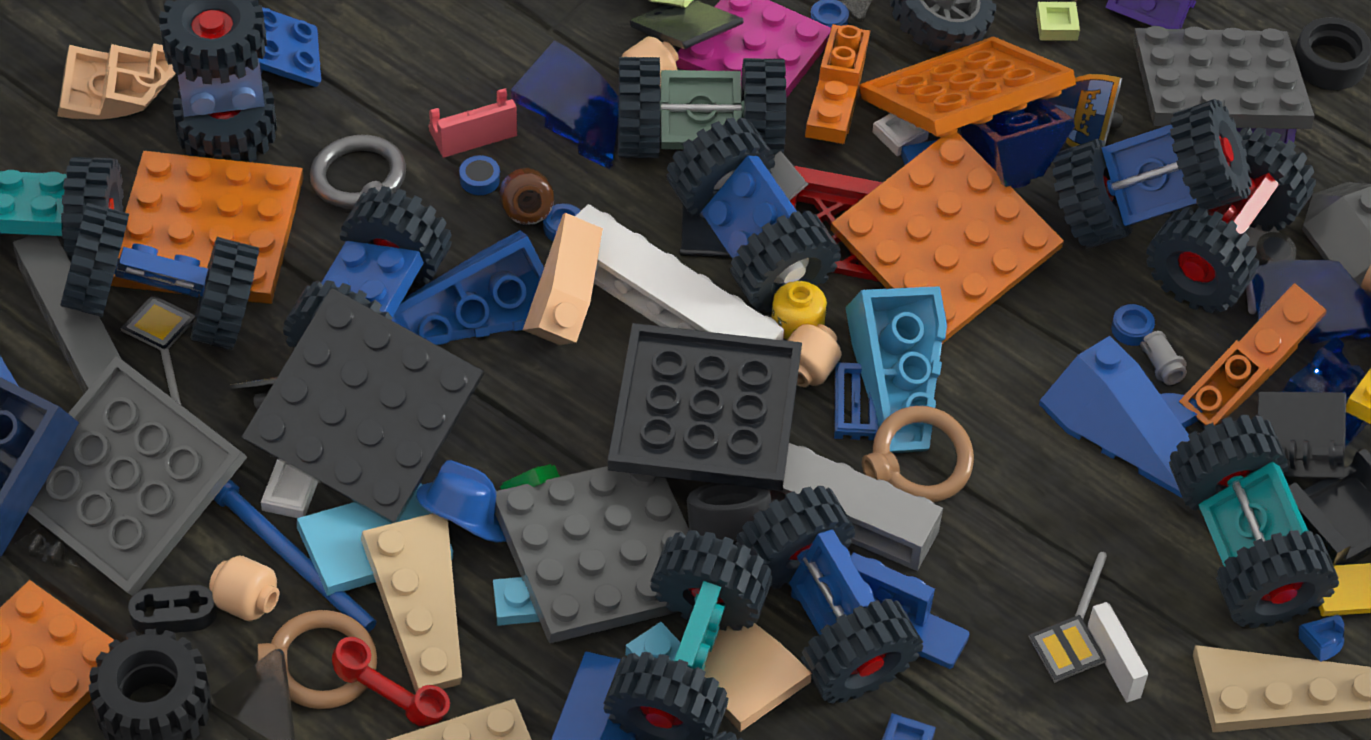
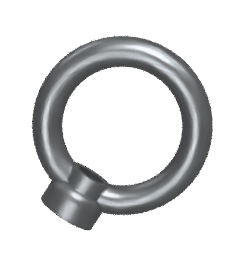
M353 135L338 139L319 152L311 165L310 182L314 191L322 200L340 208L352 209L363 192L367 193L370 188L376 187L380 191L381 187L385 186L390 187L392 193H395L404 181L406 163L401 151L391 142L372 135ZM350 152H375L382 155L389 162L390 172L385 181L382 183L379 181L369 182L363 187L361 192L349 193L337 190L326 179V171L329 165L338 157Z

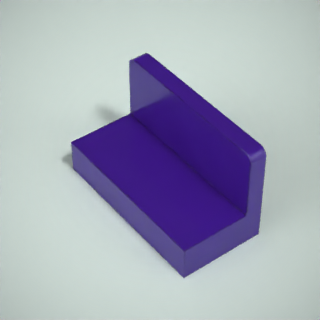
M1108 0L1105 8L1151 26L1181 29L1189 8H1194L1196 1Z

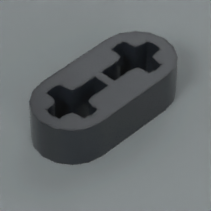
M202 585L144 589L133 595L128 606L132 626L142 634H145V629H156V634H163L165 630L174 633L203 630L214 622L217 614L212 592L209 588ZM198 602L201 604L199 612L190 613L192 603ZM155 606L156 610H154L153 616L145 617L144 614L147 611V607Z

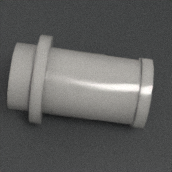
M1154 331L1144 337L1145 342H1141L1140 346L1154 365L1156 378L1166 385L1180 382L1187 374L1186 361L1182 356H1177L1166 339V335L1162 331Z

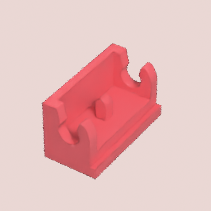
M506 88L497 91V103L443 119H440L439 108L429 111V131L443 158L517 136V107L513 99L507 101Z

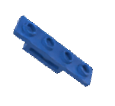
M853 552L851 561L863 581L870 586L875 601L879 600L881 604L885 599H891L893 602L896 600L901 604L923 641V650L918 652L919 656L948 669L953 668L968 641L969 631L930 614L935 588L926 585L916 577L906 576L885 567L884 564L876 559L865 558ZM792 589L791 597L799 601Z

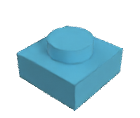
M522 577L493 580L497 626L540 622Z
M660 622L626 644L625 655L628 656V654L635 653L640 657L642 652H650L655 658H658L659 654L668 655L670 660L674 661L680 641Z

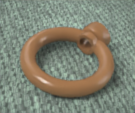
M909 406L888 416L876 432L873 453L862 457L864 475L876 480H885L897 489L916 497H925L932 502L943 501L958 493L969 480L974 463L972 443L962 425L946 412L929 406ZM912 423H927L946 433L954 444L957 455L956 466L950 477L942 483L930 486L919 485L904 478L900 474L899 464L895 455L890 452L891 441L899 429Z
M315 610L297 615L282 625L274 635L271 643L257 644L258 679L273 680L276 687L285 697L309 708L330 709L343 706L358 698L368 687L357 681L354 683L347 682L336 689L319 691L306 688L295 681L288 671L287 650L292 641L300 634L311 629L328 628L339 631L347 637L359 638L371 650V661L368 666L375 671L377 668V651L368 631L352 617L336 611Z

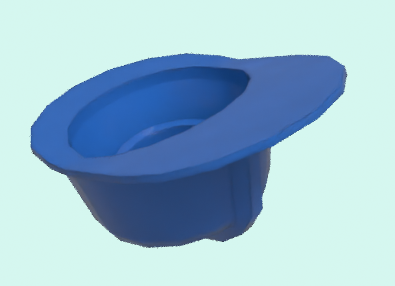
M449 460L442 465L440 472L433 482L423 484L417 489V500L429 512L448 519L483 539L494 542H507L495 515L497 492L490 479L479 470Z

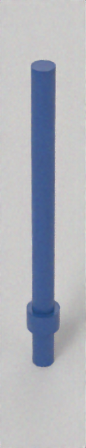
M229 479L213 500L219 506H227L337 610L358 621L368 633L374 629L377 621L345 591H338L330 596L326 595L312 561L239 494V487Z

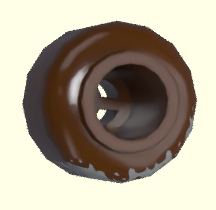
M530 168L517 169L508 174L502 182L499 192L500 202L508 217L516 223L524 225L537 224L544 220L552 211L555 201L553 189L547 178L539 171Z

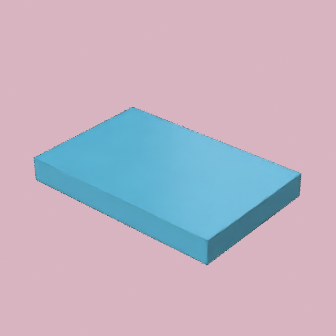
M417 490L398 522L432 514L420 505L416 498ZM355 502L297 518V529L327 596L338 591H347L376 582L361 542L362 531L392 523ZM450 544L451 560H453V549Z

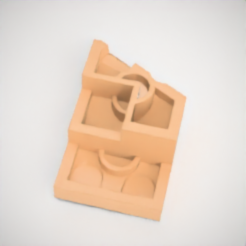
M111 44L109 53L69 45L57 116L70 119L102 120L123 117L143 111L176 74L173 71L172 64L168 65L165 59L163 45L153 44L151 53Z
M755 623L753 627L748 629L743 626L740 631H734L730 626H727L726 631L719 630L713 649L708 653L704 670L706 678L714 677L719 682L718 687L725 688L727 692L726 697L729 698L724 715L740 732L811 682L812 675L790 651Z

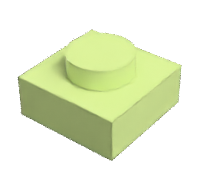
M1076 2L1037 3L1036 17L1040 40H1078L1080 27Z

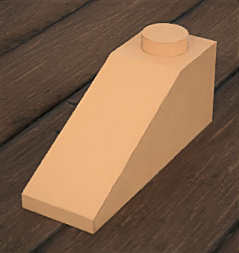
M567 213L562 215L523 331L558 345L577 343L591 301L603 228Z

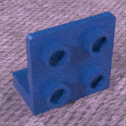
M262 7L267 46H265L266 53L264 58H259L261 74L265 70L317 87L321 82L317 27L303 20H298Z

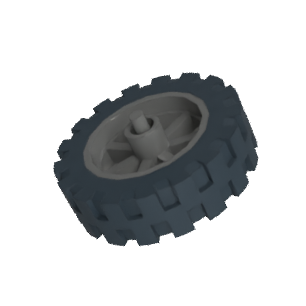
M890 0V7H894L892 12L893 18L901 23L900 29L906 35L910 33L914 37L913 41L919 45L924 43L930 46V50L939 52L941 49L946 50V53L982 41L994 20L996 4L992 3V0Z

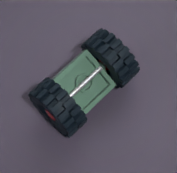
M619 57L618 157L659 158L660 117L661 149H685L682 144L688 139L693 141L697 138L696 133L704 128L705 131L711 129V124L718 121L723 125L728 118H734L736 121L739 118H744L747 122L750 121L774 156L780 151L784 154L786 137L785 60L744 58L742 76L741 71L661 70L660 100V57Z

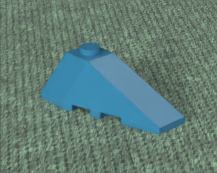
M940 286L861 290L846 306V313L853 351L857 363H860L862 367L861 376L868 397L870 392L878 419V428L888 416L902 408L909 406H929L935 408V388L942 362H940L941 347L947 330ZM912 423L902 427L896 432L891 441L890 452L927 451L930 447L933 425Z

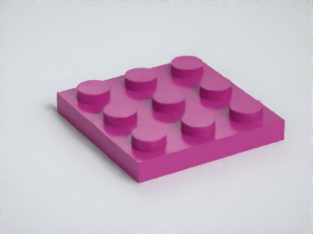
M720 0L715 8L742 17L744 23L687 49L681 48L677 52L679 59L675 63L682 70L741 71L742 76L744 58L784 59L787 98L826 48L831 28L770 0Z

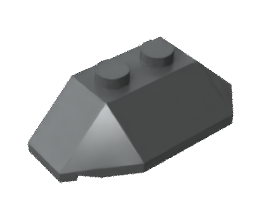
M1345 182L1312 195L1302 231L1345 288L1371 300V293L1361 288L1365 274L1371 265V184Z

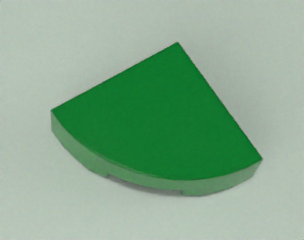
M549 464L533 468L503 482L500 488L503 490L525 484L536 487L546 483L548 479L560 476L555 465Z

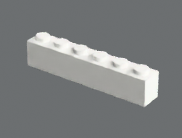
M588 204L575 216L603 228L594 284L659 326L783 340L784 329L774 319L763 316L747 306L741 298L736 295H730L713 284L707 276L697 274L686 267L674 255L664 253L650 244L641 234L628 230L616 222L608 213H602Z

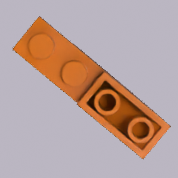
M832 24L820 67L818 85L806 124L805 137L841 144L845 143L846 135L849 134L870 38L869 30L859 29L852 25L840 26Z
M1294 283L1240 341L1236 340L1179 402L1187 409L1197 413L1196 418L1203 425L1206 426L1212 422L1214 426L1219 425L1222 419L1227 418L1291 356L1298 348V343L1326 315L1327 310ZM1192 398L1195 399L1198 408L1203 412L1201 413L1197 408H1195L1189 402V400H1191Z

